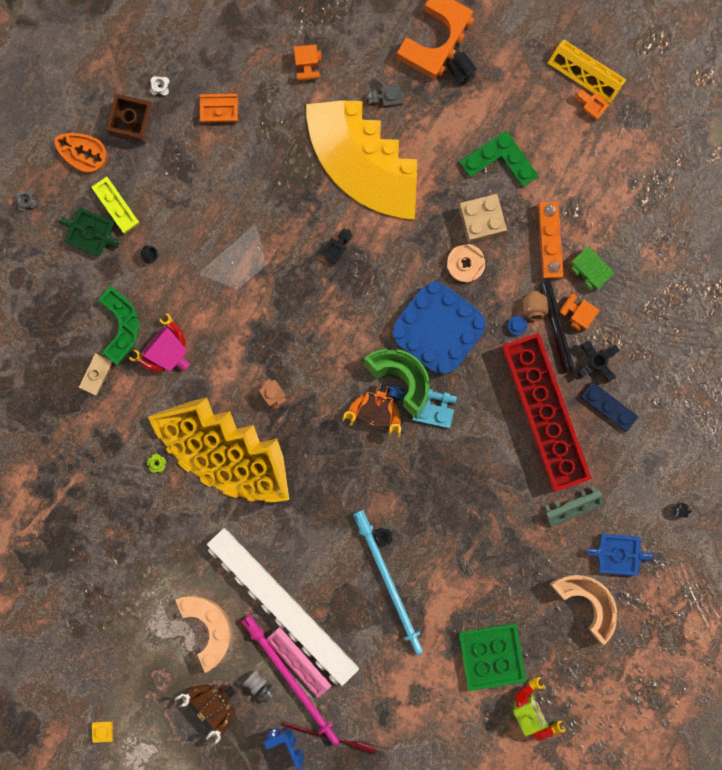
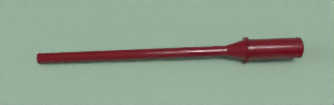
M286 722L282 723V726L328 739L324 733L319 735L314 730ZM338 738L339 742L348 744L355 748V750L358 749L372 754L376 753L377 746L359 742V740L348 741Z

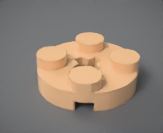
M474 245L457 246L448 256L447 269L455 280L471 283L477 280L485 269L484 255ZM469 259L471 267L463 268L461 261Z

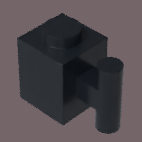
M458 51L453 55L454 58L448 62L447 68L460 85L465 82L468 84L475 78L477 68L464 51L461 53Z

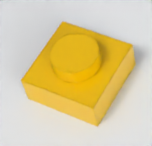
M113 721L92 722L93 743L113 741Z

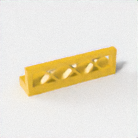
M564 39L548 62L549 65L591 92L596 93L610 104L626 82V79ZM558 53L565 57L566 64L560 65L554 61ZM571 66H579L582 74H574ZM593 75L596 77L598 84L591 85L588 83L587 76ZM604 86H610L615 90L611 97L604 93Z

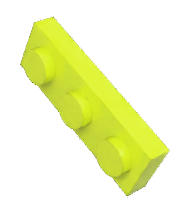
M108 177L92 186V189L124 234L140 224Z

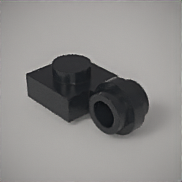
M343 228L338 235L340 240L337 242L331 238L321 254L337 265L348 250L342 244L344 242L348 244L352 239L353 234L351 230Z

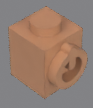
M269 379L261 385L262 388L259 391L273 410L288 401L276 380L271 381Z

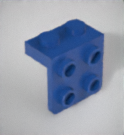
M288 727L281 730L275 728L267 732L268 734L263 742L266 750L285 742L296 769H302L304 756L301 749H297L295 746L297 740L292 730L289 731Z

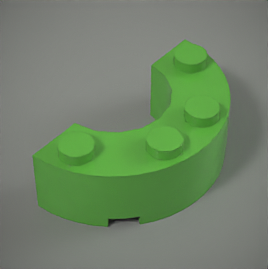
M382 349L364 358V367L376 379L393 375L405 381L409 391L404 397L403 407L417 420L427 405L429 395V377L422 363L410 353L398 349L397 351Z

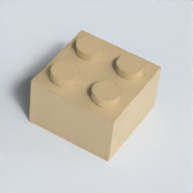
M498 194L460 203L459 210L468 244L506 234L507 228Z

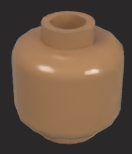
M539 291L530 292L523 299L524 315L532 321L544 319V316L548 314L547 297L540 294Z

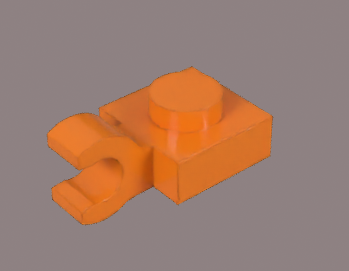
M582 89L574 97L579 102L585 104L583 110L595 120H598L610 105L596 93L591 97Z

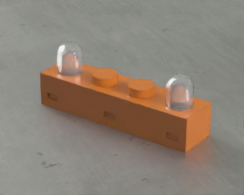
M558 201L539 202L538 218L542 279H562L563 263Z

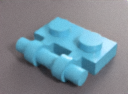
M429 389L427 405L417 420L413 417V421L450 429L454 409L447 408V404H455L457 397L447 392L443 394ZM431 399L442 401L441 406L430 404Z

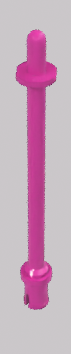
M252 615L246 617L241 623L250 633L251 640L254 639L259 642L321 728L318 732L319 735L324 732L333 745H338L339 739L330 728L333 722L326 723L265 639L264 629H260Z

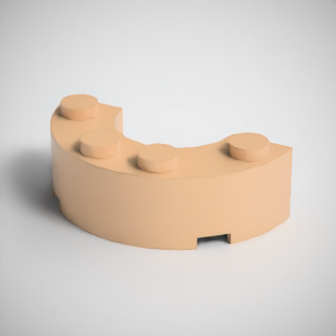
M567 575L551 582L550 586L564 600L571 596L580 595L590 601L594 610V618L588 629L601 644L605 645L613 635L617 624L616 604L608 589L597 580L582 575Z
M186 596L176 599L183 618L190 616L199 618L208 627L210 635L208 645L198 654L203 670L206 673L221 662L231 643L229 619L218 604L207 598Z

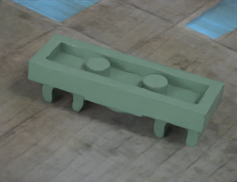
M592 486V494L589 495L585 494L584 490H582V497L572 499L563 506H560V503L556 501V509L551 510L547 505L546 514L550 526H556L603 506V495L600 490L596 491Z

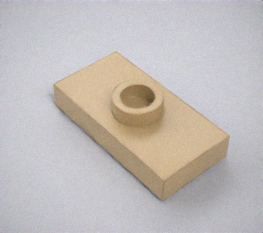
M95 353L79 388L97 396L113 362Z

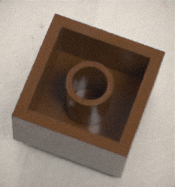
M115 94L106 131L113 137L146 144L155 111L153 103Z

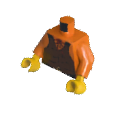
M377 384L375 394L367 392L366 395H360L350 405L342 419V422L345 419H350V425H353L355 420V422L388 430L389 436H391L392 432H397L398 437L401 435V414L398 405L393 402V399L386 397L389 386L384 384Z

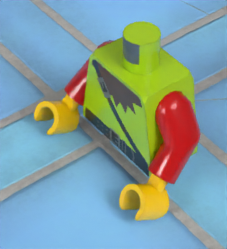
M541 677L530 679L529 685H526L516 693L513 708L514 715L524 735H531L536 741H542L566 731V729L561 730L559 724L563 721L553 723L549 727L533 694V690L544 688V684H538V680Z

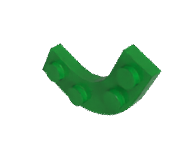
M110 286L98 300L118 318L119 330L116 337L102 353L118 366L137 341L139 320L132 304Z

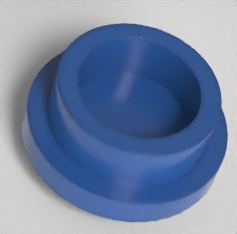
M515 316L510 319L508 329L513 335H522L527 329V322L523 317Z

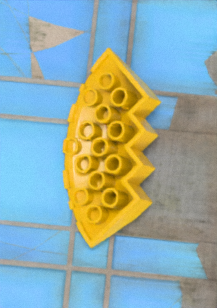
M362 101L306 104L307 124L313 148L319 162L336 185L356 202L375 212L399 219L415 220L417 159H398L399 140L380 139L381 120H362Z
M207 397L178 405L148 417L157 437L161 438L166 445L168 453H172L178 460L177 463L188 473L192 471L198 475L201 480L200 482L208 487L213 485L218 490L223 491V494L234 498H246L248 501L279 502L289 500L284 458L278 440L273 439L260 442L254 425L236 428L230 411L213 415Z

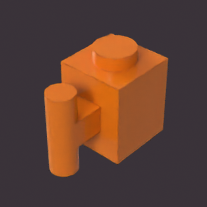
M317 44L295 46L296 70H304L302 73H297V81L320 79L319 71L312 72V69L319 68L318 62H322L321 50L317 51Z
M571 293L559 313L566 316L568 311L572 312L573 315L569 319L572 323L571 326L578 331H585L600 310L586 300H583L579 306L576 305L575 301L578 297Z

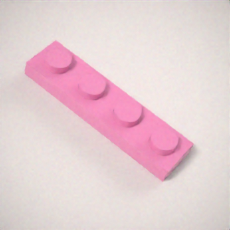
M280 627L266 639L317 698L331 687L326 678Z

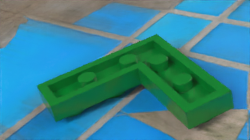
M507 130L460 161V165L470 178L500 158L503 159L522 188L539 177Z

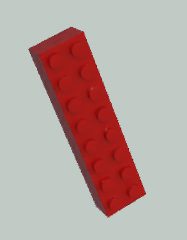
M540 333L502 345V353L552 492L592 479Z

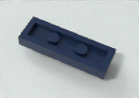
M591 382L580 397L625 432L631 428L639 417L594 382Z

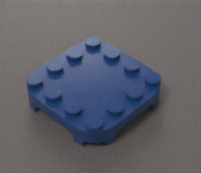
M431 282L418 292L397 319L393 329L395 343L400 348L416 357L430 372L436 375H445L457 369L478 342L485 330L486 322L478 309L448 286L442 283Z

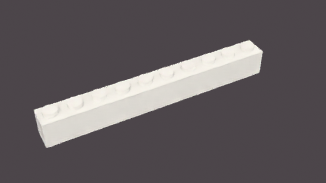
M223 528L207 544L210 547L208 549L209 553L214 558L219 557L223 561L221 565L228 572L233 571L236 575L235 580L241 586L245 584L250 589L248 593L253 599H259L263 603L261 607L268 614L272 612L277 617L275 619L276 623L281 628L286 627L290 631L288 635L295 642L299 640L303 645L302 650L309 657L313 655L317 659L315 662L317 666L323 671L326 669L331 674L329 678L336 685L340 683L343 686L359 670V667L226 528Z

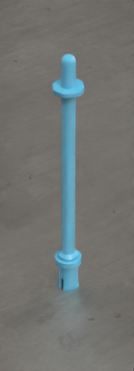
M364 510L357 512L353 516L360 530L358 531L359 535L362 534L365 537L408 635L404 639L405 641L410 639L415 653L421 655L423 649L417 638L420 635V631L415 632L373 538L372 529L374 528L372 525L370 526Z

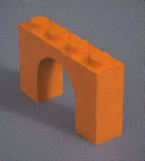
M428 0L424 12L446 24L450 32L448 41L441 47L431 49L423 47L406 37L397 52L398 60L434 80L437 79L438 75H443L446 70L445 63L453 58L456 52L454 50L455 46L461 44L465 37L463 32L466 28L469 29L474 21V18H472L473 10L455 0Z

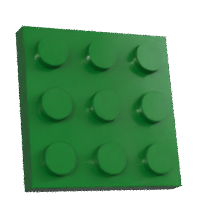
M517 623L458 632L468 691L526 682Z

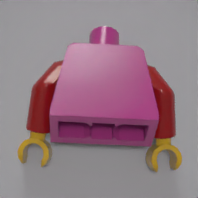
M166 314L169 318L167 322H163L160 318V322L164 327L142 353L133 350L137 353L136 359L130 356L129 359L138 362L150 371H171L176 366L183 372L190 364L183 358L187 352L185 336L181 328L173 322L171 316Z

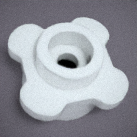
M153 77L151 79V94L166 96L169 93L167 89L170 82L167 77Z

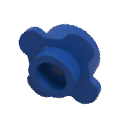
M394 385L393 388H388V395L402 401L403 397L406 396L402 387Z

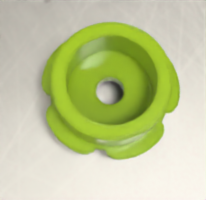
M159 454L152 455L147 461L149 470L153 473L162 472L166 465L165 458Z

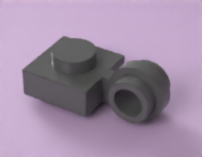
M400 85L381 87L382 95L378 94V91H370L366 96L368 105H377L381 100H383L384 107L402 105Z

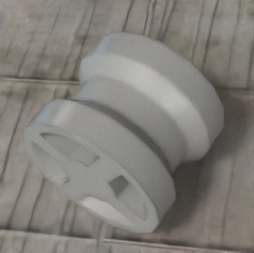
M256 670L243 685L249 687L254 695L267 680L261 678Z

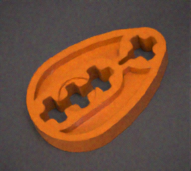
M80 133L60 134L55 138L54 143L60 155L80 172L94 174L105 166L108 158L107 150L98 139ZM66 139V142L69 144V146L64 145L61 148L60 141L64 142ZM83 147L86 153L91 151L94 157L100 155L102 161H97L95 164L91 157L86 159V156L82 153L78 156L76 150Z

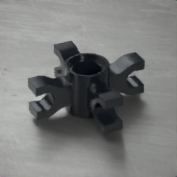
M589 340L581 345V348L589 356L588 365L577 372L581 379L591 371H600L607 383L616 378L607 366L608 359L620 351L616 344L604 353L596 352ZM595 357L602 359L603 365L601 367L594 364Z

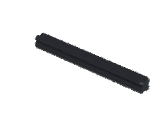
M550 280L541 282L540 286L543 295L547 297L548 315L562 367L565 373L572 372L574 365Z

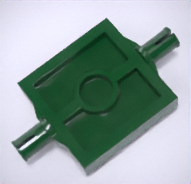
M81 207L72 220L63 216L59 220V224L69 227L68 235L64 242L95 256L101 257L104 248L108 244L119 248L121 241L111 237L112 230L116 224L114 221Z

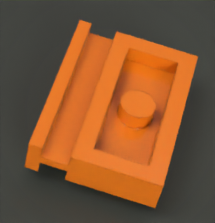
M200 94V122H238V94Z

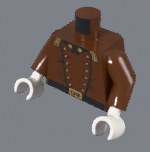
M206 684L193 687L185 692V694L177 696L175 700L183 699L184 702L179 707L189 705L211 732L206 739L208 740L210 736H213L216 739L213 745H216L220 740V736L230 726L233 717L231 709L233 704L229 699L237 692L230 684L222 691L217 685L212 687Z

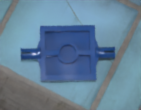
M601 534L599 548L586 549V551L594 552L586 553V556L598 557L599 573L638 576L641 560L653 561V558L646 557H653V553H642L640 548L641 537Z

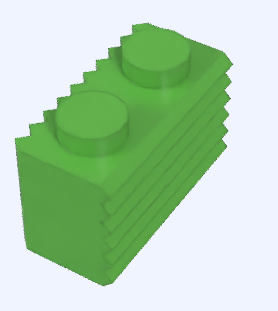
M589 246L570 263L572 272L576 276L581 275L585 279L584 284L590 290L594 289L597 291L615 274Z

